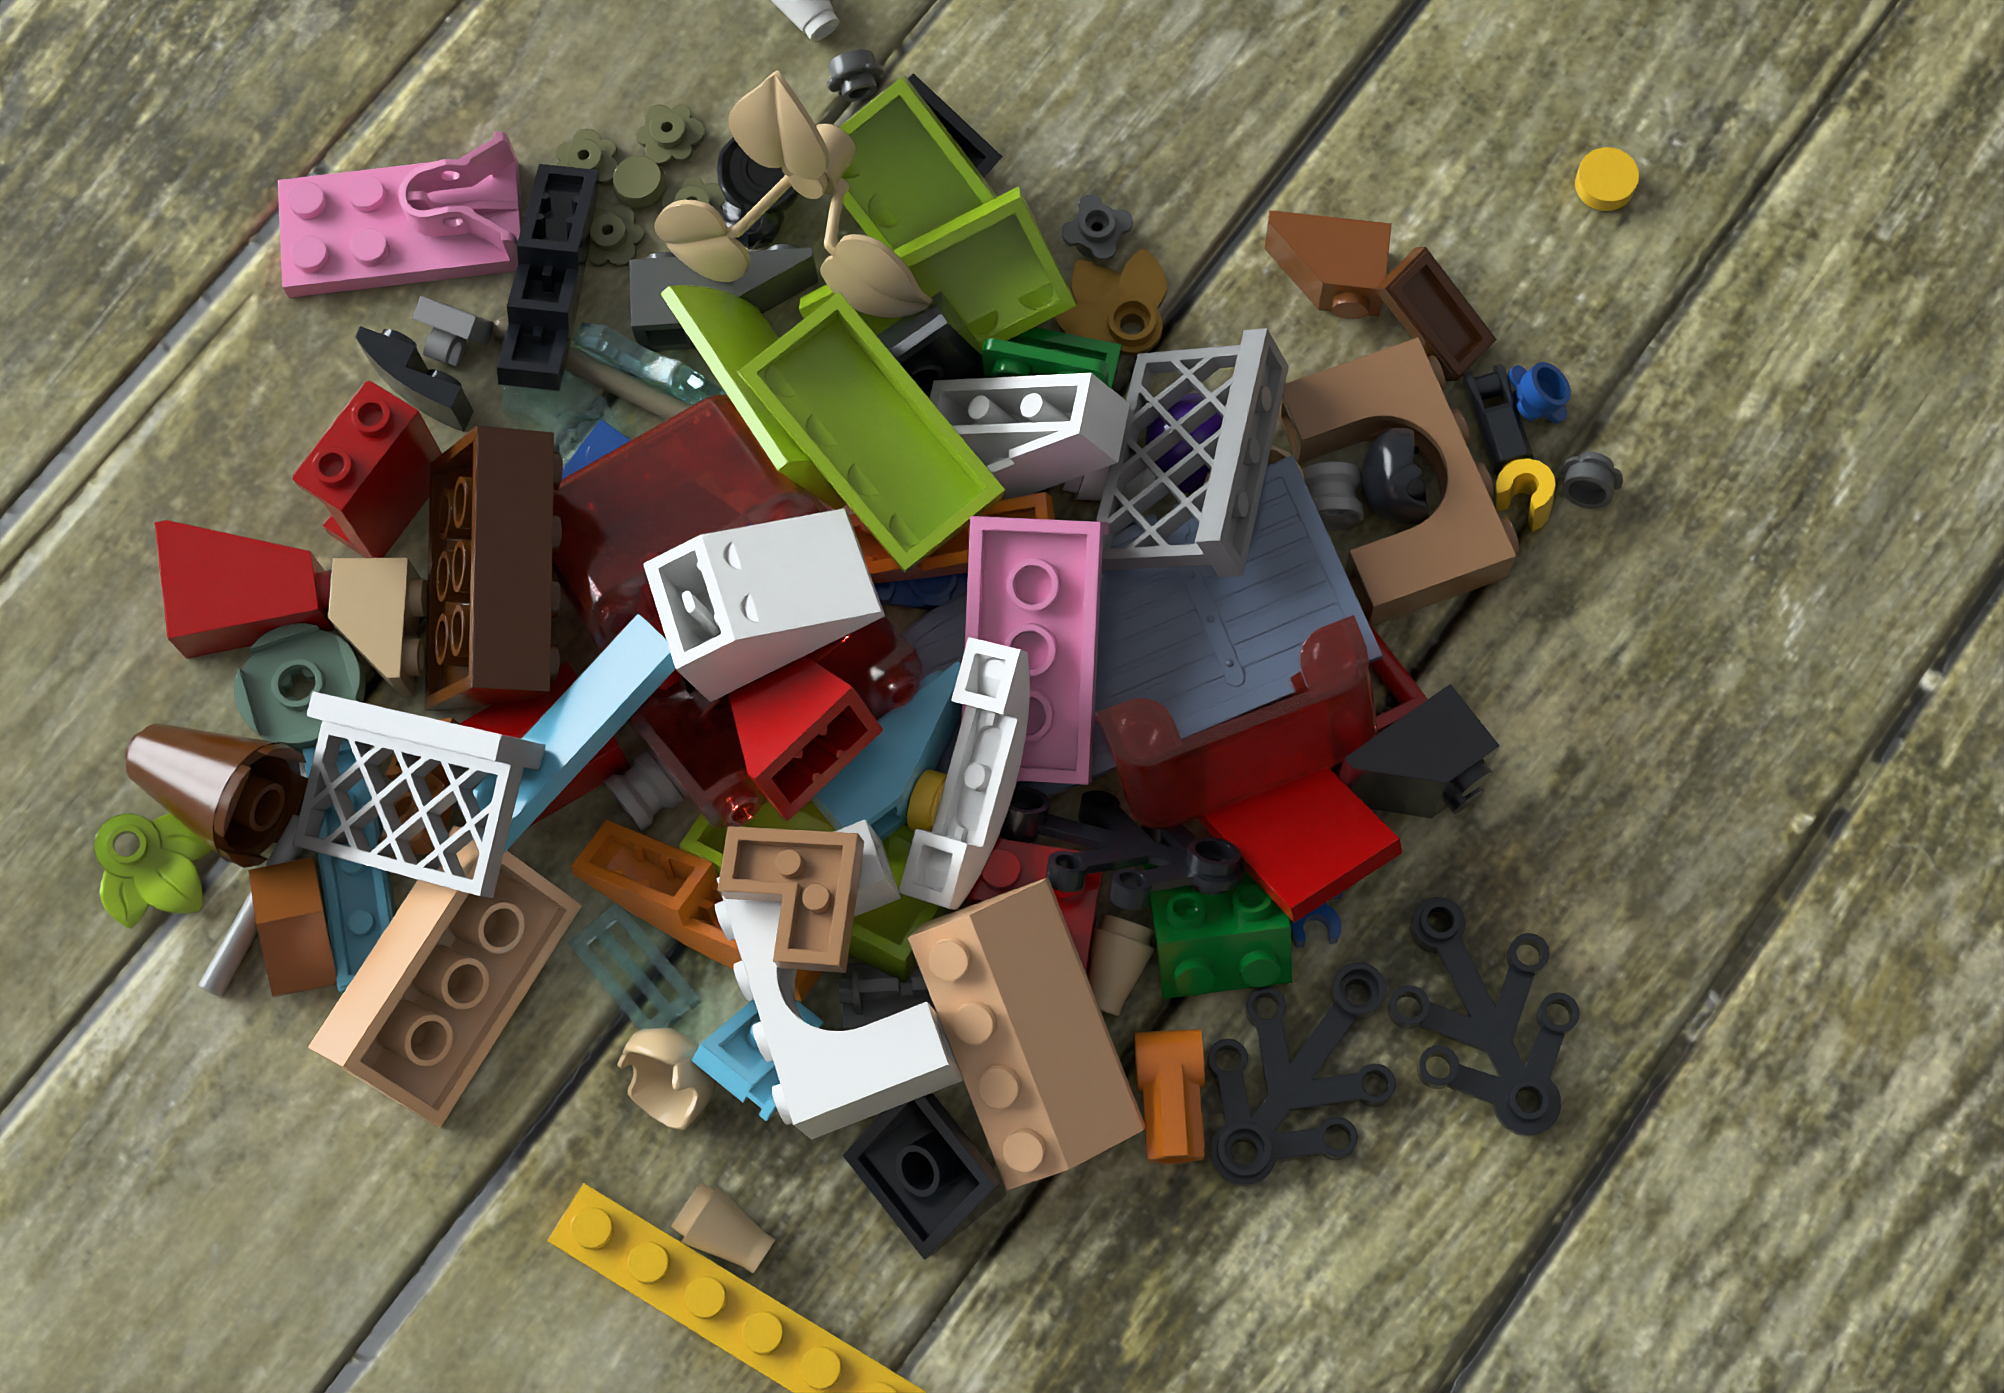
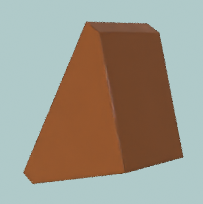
M314 857L248 870L256 927L272 997L336 985L337 975Z

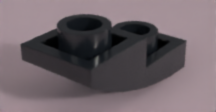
M361 326L359 327L355 338L373 368L393 391L424 414L462 432L465 431L474 411L462 389V384L457 379L439 370H428L417 349V344L405 334L392 329H383L382 333H378Z

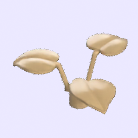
M779 70L773 72L758 87L740 98L730 111L728 120L729 128L735 141L751 159L768 168L781 167L785 176L735 225L727 227L723 217L713 206L697 200L673 202L662 210L655 221L654 228L657 236L667 243L670 251L686 266L713 281L732 282L743 277L750 265V256L747 249L736 238L743 235L791 186L799 194L810 199H818L822 195L831 194L824 247L831 256L826 258L820 267L821 275L829 288L835 294L840 292L854 309L865 314L884 318H900L917 314L926 310L933 301L921 290L906 264L884 243L872 237L859 234L847 235L840 241L838 240L837 235L843 197L850 188L849 183L841 177L856 156L855 143L845 131L831 124H819L816 126Z

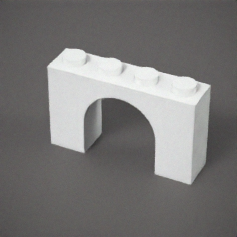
M862 820L834 831L858 833L864 840L854 917L901 899L882 841L868 822ZM722 896L723 901L715 904L716 915L723 933L729 941L736 940L742 961L734 963L735 976L747 1001L755 1000L761 1022L753 1024V1033L764 1060L767 1063L774 1061L780 1084L772 1087V1094L780 1117L786 1125L793 1123L795 1127L812 1140L963 1081L939 1016L928 1002L848 1031H828L807 1024L799 1012L795 999V977L797 970L781 969L773 962L782 902L725 899Z

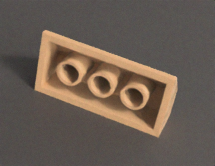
M454 825L448 833L449 838L454 833H456L460 829V827ZM474 839L456 853L465 876L472 879L474 878L480 853ZM507 850L503 855L493 898L477 896L418 880L308 1048L358 1080L441 1128L582 905ZM442 866L438 868V870L444 871Z
M1049 878L929 920L907 937L1007 1190L1070 1170L1145 1129V1123Z

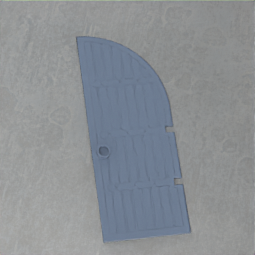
M1293 455L1267 465L1243 576L1219 577L1211 565L1101 571L1092 780L1383 658ZM1177 503V504L1173 505L1172 508L1174 509V508L1177 507L1180 503ZM1156 514L1144 517L1151 526L1159 521ZM1192 517L1164 540L1168 545L1194 544L1199 523ZM1136 521L1130 523L1113 537L1111 549L1126 548L1145 531ZM967 592L947 601L914 622L887 646L872 663L859 681L855 691L873 716L887 709L894 710L913 695L916 686L929 674L935 671L944 672L957 661L960 664L962 663L965 650ZM962 714L934 771L948 774L961 727ZM1033 781L1016 782V786L1037 789L1048 798L1081 785Z

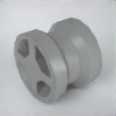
M1331 461L1313 464L1302 469L1305 484L1327 531L1345 530L1362 523L1364 520V507L1356 495V491L1361 486V470L1358 466L1347 462Z
M646 750L634 758L633 767L624 774L613 773L604 780L607 788L641 832L653 824L654 815L664 807L673 809L683 802L677 789Z

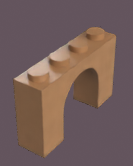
M1418 337L1285 383L1278 414L1279 421L1298 464L1356 443L1376 440L1381 433L1390 428H1408L1414 430L1415 445L1419 448L1418 455L1428 463L1437 478L1441 494V504L1428 519L1411 529L1349 551L1345 573L1366 619L1372 626L1508 578L1516 558V553L1519 552L1518 538L1513 525L1508 518H1499L1491 498L1494 497V487L1490 474L1483 463L1475 464L1466 445L1470 442V435L1464 416L1457 408L1451 410L1443 391L1446 389V382L1441 365L1434 355L1427 357Z

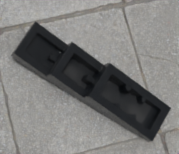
M539 164L517 243L518 266L507 303L508 327L497 364L498 385L560 391L582 289L591 237L590 226L593 222L598 190L599 170Z

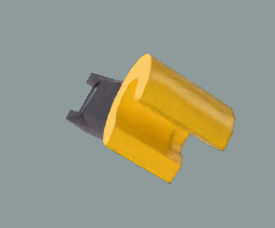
M1503 364L1494 365L1493 372L1473 377L1471 372L1463 374V385L1467 400L1477 422L1494 474L1498 475L1494 497L1496 511L1508 509L1511 499L1519 493L1528 494L1531 496L1528 516L1531 531L1542 528L1549 520L1552 511L1556 486L1555 478L1548 466L1538 460H1534ZM1500 396L1501 405L1487 409L1484 408L1483 400Z

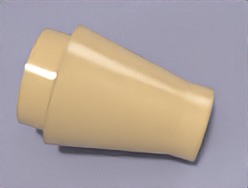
M1106 914L1101 928H1094L1088 980L1100 1011L1119 1017L1125 1000L1155 951V948L1150 946L1155 931Z
M702 1182L697 1186L671 1226L672 1229L684 1236L681 1243L742 1266L752 1274L776 1240L765 1233L719 1185L714 1191Z

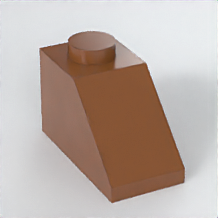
M1269 210L1265 250L1318 310L1332 311L1336 316L1345 319H1360L1367 315L1379 317L1382 299L1374 289L1386 278L1392 223Z

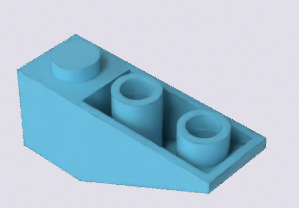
M958 661L944 672L935 671L926 676L916 686L913 695L894 710L887 709L876 714L874 717L883 731L812 798L814 805L836 831L866 820L881 841H883L907 823L909 801L915 784L926 770H935L962 714V704L951 701L961 666Z

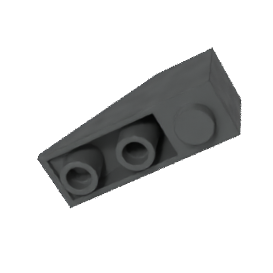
M777 244L763 251H748L750 265L743 277L732 282H718L706 278L690 269L671 252H657L645 259L629 260L631 328L639 351L696 349L661 296V293L667 287L691 285L719 289L750 302L763 314L818 283L813 248H800L793 244Z

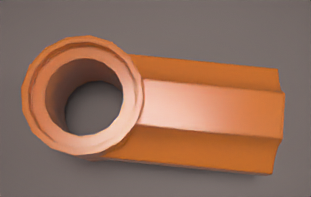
M1201 1029L1134 1032L1137 1091H1142L1147 1163L1163 1165L1185 1164L1204 1160L1205 1140L1200 1088L1205 1086Z

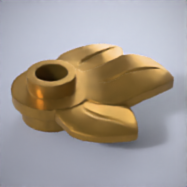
M1141 249L1129 259L1121 274L1091 261L1078 259L1075 262L1072 272L1071 289L1077 306L1054 317L1062 332L1122 344V355L1137 356V354L1147 353L1152 350L1162 335L1163 322L1158 309L1167 294L1166 277L1155 257L1146 249ZM1127 323H1137L1143 330L1138 334H1126L1121 328Z

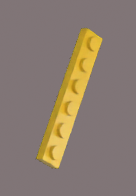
M583 1183L547 1240L553 1246L792 1393H927Z

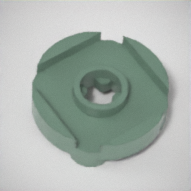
M307 623L280 626L261 636L249 649L253 654L245 662L243 671L238 668L234 679L235 702L240 715L247 725L266 741L283 743L296 751H303L305 748L317 745L322 720L307 717L312 691L363 702L366 693L363 667L348 643L331 632L322 631L318 626ZM303 673L308 681L316 680L315 688L310 691V695L305 699L298 701L295 696L285 697V690L294 686L293 676Z

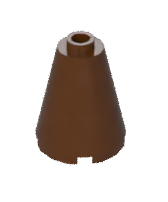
M155 723L134 735L125 752L126 772L136 785L224 860L242 868L259 866L267 861L268 858L260 854L270 847L273 842L278 843L293 815L300 816L308 778L301 775L299 762L306 764L307 762L303 754L286 744Z

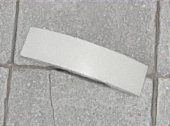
M968 637L951 701L966 705L932 832L920 829L915 830L899 893L948 909L958 910L980 876L1003 826L1021 765L1026 739L1030 697L1028 652Z

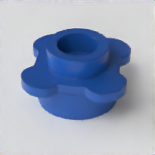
M1539 362L1528 371L1520 365H1516L1509 370V382L1515 387L1513 392L1514 400L1518 411L1525 419L1535 421L1537 418H1548L1555 424H1559L1566 419L1567 409L1564 405L1570 400L1571 389L1568 380L1557 367L1547 362Z

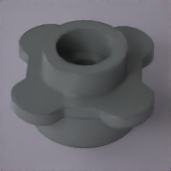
M1093 194L1086 195L1080 199L1078 203L1079 212L1073 221L1063 225L1062 238L1067 245L1075 246L1082 255L1098 261H1108L1116 255V250L1121 243L1122 234L1131 231L1133 219L1127 210H1114L1104 205L1099 196ZM1100 224L1103 226V229L1095 232L1092 230V226Z

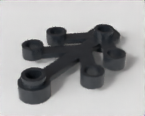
M1015 786L1010 806L1000 831L1002 837L1012 841L1031 843L1038 838V834L1093 848L1092 850L1080 852L1057 851L1052 853L1048 857L1045 878H1049L1051 886L1055 890L1077 892L1084 887L1087 874L1119 869L1113 873L1109 899L1116 906L1127 910L1145 908L1149 903L1151 892L1190 885L1192 889L1202 894L1219 895L1238 887L1242 883L1244 866L1240 861V850L1231 842L1217 837L1196 838L1181 823L1182 818L1177 812L1164 807L1146 809L1140 827L1119 807L1120 802L1118 798L1104 791L1093 790L1082 795L1078 814L1080 822L1049 814L1050 800L1043 792L1031 787ZM1143 864L1159 866L1142 871L1126 868Z
M1444 897L1429 898L1423 901L1415 910L1410 923L1411 936L1422 950L1439 955L1468 1016L1431 1003L1427 994L1422 989L1406 985L1398 988L1393 993L1388 1004L1389 1017L1400 1028L1413 1029L1419 1027L1487 1053L1498 1075L1497 1077L1459 1064L1458 1057L1451 1049L1436 1045L1426 1049L1417 1063V1074L1424 1085L1432 1089L1448 1087L1493 1104L1498 1121L1511 1133L1525 1137L1540 1135L1552 1127L1560 1114L1561 1096L1550 1077L1565 1034L1569 1033L1579 1020L1580 1011L1578 1004L1571 996L1565 993H1552L1544 998L1536 1012V1020L1540 1030L1524 1066L1512 1040L1534 976L1542 971L1549 960L1550 952L1547 943L1542 937L1533 933L1521 934L1513 940L1506 955L1509 968L1496 1005H1494L1461 938L1465 930V917L1461 908L1452 900ZM1434 912L1446 914L1451 921V928L1446 932L1434 931L1428 924V916ZM1521 945L1534 947L1539 954V962L1535 965L1523 964L1517 957L1516 949ZM1403 997H1412L1420 1004L1421 1013L1414 1018L1404 1017L1397 1009V1001ZM1552 1004H1559L1565 1007L1569 1014V1022L1565 1025L1552 1023L1546 1014L1547 1007ZM1431 1057H1442L1449 1064V1075L1445 1078L1431 1076L1426 1069V1061ZM1523 1090L1535 1093L1540 1102L1538 1111L1528 1113L1521 1110L1516 1102L1517 1093Z
M1356 962L1346 965L1337 973L1331 988L1333 1005L1291 1063L1289 1061L1282 1023L1286 1011V1002L1283 995L1277 989L1269 986L1259 987L1251 992L1246 1002L1245 1013L1248 1021L1256 1027L1268 1093L1253 1116H1251L1242 1076L1248 1063L1246 1049L1240 1042L1233 1039L1219 1040L1211 1047L1207 1065L1212 1076L1218 1080L1225 1124L1213 1137L1210 1156L1216 1172L1224 1180L1238 1186H1250L1268 1177L1276 1161L1319 1154L1330 1160H1342L1353 1152L1357 1144L1358 1134L1355 1126L1349 1120L1342 1117L1329 1118L1318 1129L1275 1133V1131L1290 1111L1360 1101L1369 1107H1379L1387 1103L1391 1098L1396 1086L1393 1073L1381 1064L1366 1065L1359 1073L1313 1079L1355 1019L1369 1018L1380 1009L1386 995V983L1382 974L1375 967L1367 963ZM1351 984H1361L1368 990L1369 1000L1361 1005L1353 1004L1347 999L1345 989ZM1259 998H1270L1276 1003L1278 1012L1274 1017L1264 1019L1255 1013L1253 1004ZM1222 1050L1234 1051L1240 1059L1239 1067L1233 1071L1221 1070L1215 1062L1217 1053ZM1371 1074L1379 1075L1386 1083V1092L1380 1096L1367 1094L1362 1086L1363 1078ZM1333 1127L1343 1129L1349 1137V1145L1342 1150L1330 1148L1324 1139L1325 1132ZM1237 1142H1248L1255 1148L1256 1158L1253 1162L1239 1164L1233 1159L1231 1148Z

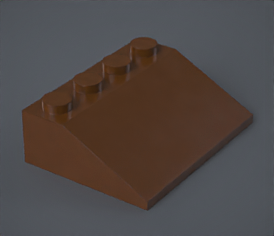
M477 425L430 463L425 710L441 711L530 700L550 692V683H555L557 680L560 655L558 646L551 644V619H555L558 615L561 590L558 580H552V554L556 555L559 551L562 525L560 517L553 516V491H557L560 487L563 461L561 453L554 452V432Z

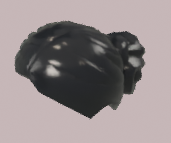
M734 137L719 152L717 163L718 184L725 197L722 205L723 219L727 227L738 223L785 176L781 167L768 168L751 159L738 145ZM791 186L743 235L736 239L748 250H759L773 242L784 222V212L795 203L800 194Z

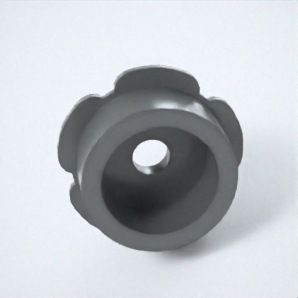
M859 49L845 52L832 59L828 65L831 76L827 82L828 89L831 92L843 95L846 101L854 102L869 98L876 93L877 84L883 80V67L876 63L874 54L869 50Z
M1585 452L1579 457H1571L1565 461L1561 469L1562 473L1565 474L1562 487L1564 496L1573 504L1583 508L1598 509L1607 506L1612 500L1614 490L1620 489L1623 484L1621 471L1614 468L1610 458L1597 452Z

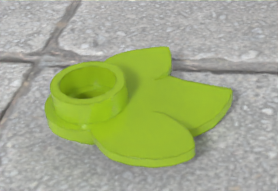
M132 813L111 817L99 828L94 840L95 856L99 864L105 869L99 891L105 910L116 921L129 929L133 928L141 920L149 905L158 910L173 914L199 912L203 906V891L197 869L192 862L206 856L213 850L170 813L152 821ZM123 834H134L140 841L137 852L127 857L117 854L115 850L116 840Z

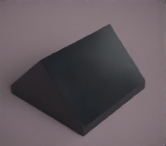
M941 291L931 297L933 301L926 310L902 317L877 335L879 340L929 399L933 381L984 378L983 348Z
M933 1093L881 1112L843 1154L849 1165L924 1260L934 1255L1006 1196L1002 1179Z

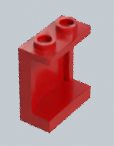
M366 381L294 472L292 479L299 488L320 500L330 511L331 515L323 524L329 535L365 558H384L430 496V463L439 457L442 452L419 410L374 382Z

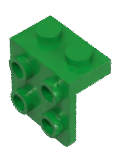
M1033 327L1008 341L988 338L985 339L982 349L984 378L1092 373L1113 390L1122 355V344Z
M1143 864L1144 870L1159 867L1152 864ZM1245 870L1242 883L1238 887L1219 895L1202 894L1192 889L1190 885L1150 893L1149 902L1156 936L1158 974L1162 999L1293 983L1289 918Z

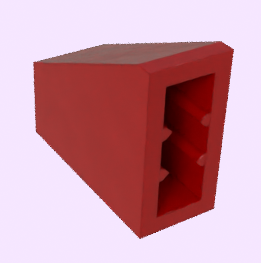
M169 520L154 522L167 639L186 659L250 647L267 632L280 626L295 623L315 625L322 631L334 630V626L328 618L332 570L325 571L311 551Z
M803 656L728 693L748 775L778 814L787 822L883 731L880 724L851 685L807 656Z

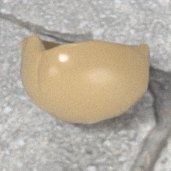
M672 1028L641 1029L630 1038L617 1064L621 1069L628 1065L633 1067L634 1074L628 1087V1095L632 1101L655 1120L669 1128L686 1130L709 1103L714 1093L716 1081L691 1061L699 1047L695 1040Z

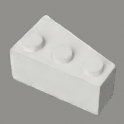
M1092 373L933 381L930 395L931 402L1004 487L1005 492L1001 500L1031 495L1118 463L1130 406L1129 402Z

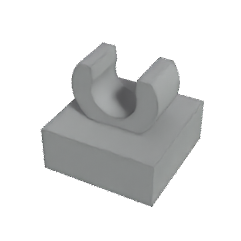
M420 296L413 319L434 327L426 340L423 350L424 356L458 367L465 353L466 339L489 345L494 322Z

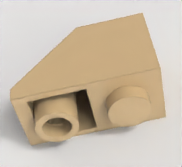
M333 558L328 612L329 620L341 636L401 697H414L415 676H423L426 664L425 645L423 639L418 638L419 617L427 616V580L421 579L409 558Z

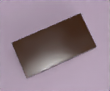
M1426 247L1414 248L1374 289L1413 339L1419 338L1427 357L1434 355L1438 359L1445 381H1458L1497 340Z

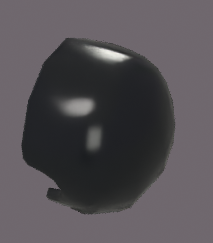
M1390 428L1381 433L1370 446L1364 458L1361 473L1362 493L1370 510L1381 519L1395 523L1421 524L1429 518L1425 482L1420 477L1422 469L1413 463V457L1419 453V448L1415 445V434L1412 429Z

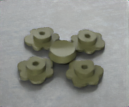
M658 104L650 107L644 115L646 125L640 127L636 132L637 141L641 146L645 147L646 156H631L624 159L619 165L614 158L617 154V147L614 141L611 139L601 140L598 133L592 129L586 128L577 131L573 135L571 143L563 142L556 148L555 153L559 160L556 166L599 170V183L608 184L613 182L614 193L618 200L624 204L615 205L608 212L601 208L594 210L588 248V258L592 265L602 267L610 262L614 266L624 267L629 265V260L635 259V245L640 244L644 240L645 234L643 228L635 224V215L630 207H647L655 203L660 197L663 208L680 200H697L710 204L724 218L722 205L725 197L717 183L704 185L700 178L690 177L684 181L683 187L673 186L664 192L666 177L660 166L668 164L673 158L678 162L689 160L693 154L692 147L700 144L705 137V128L702 122L692 118L688 106L678 104L670 109L665 105Z

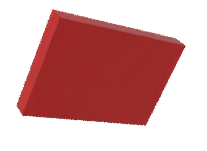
M1287 726L1279 729L1181 791L1184 806L1213 837L1227 840L1240 850V861L1244 866V870L1294 923L1403 853L1400 838Z

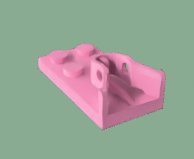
M494 132L493 139L459 159H443L428 163L278 180L282 288L288 298L514 272L517 270V243L523 224L519 162L510 139L504 132Z
M970 516L965 648L968 637L1028 652L1030 672L1029 713L1026 739L1017 781L1089 785L1092 782L1103 535H1109L1108 522ZM962 704V719L966 708L964 704Z

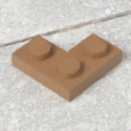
M728 826L718 892L725 899L782 902L773 962L779 968L846 973L864 840L858 833Z

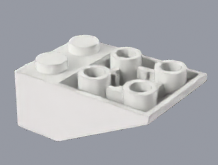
M845 508L702 534L643 564L675 669L710 702L885 616L849 513Z

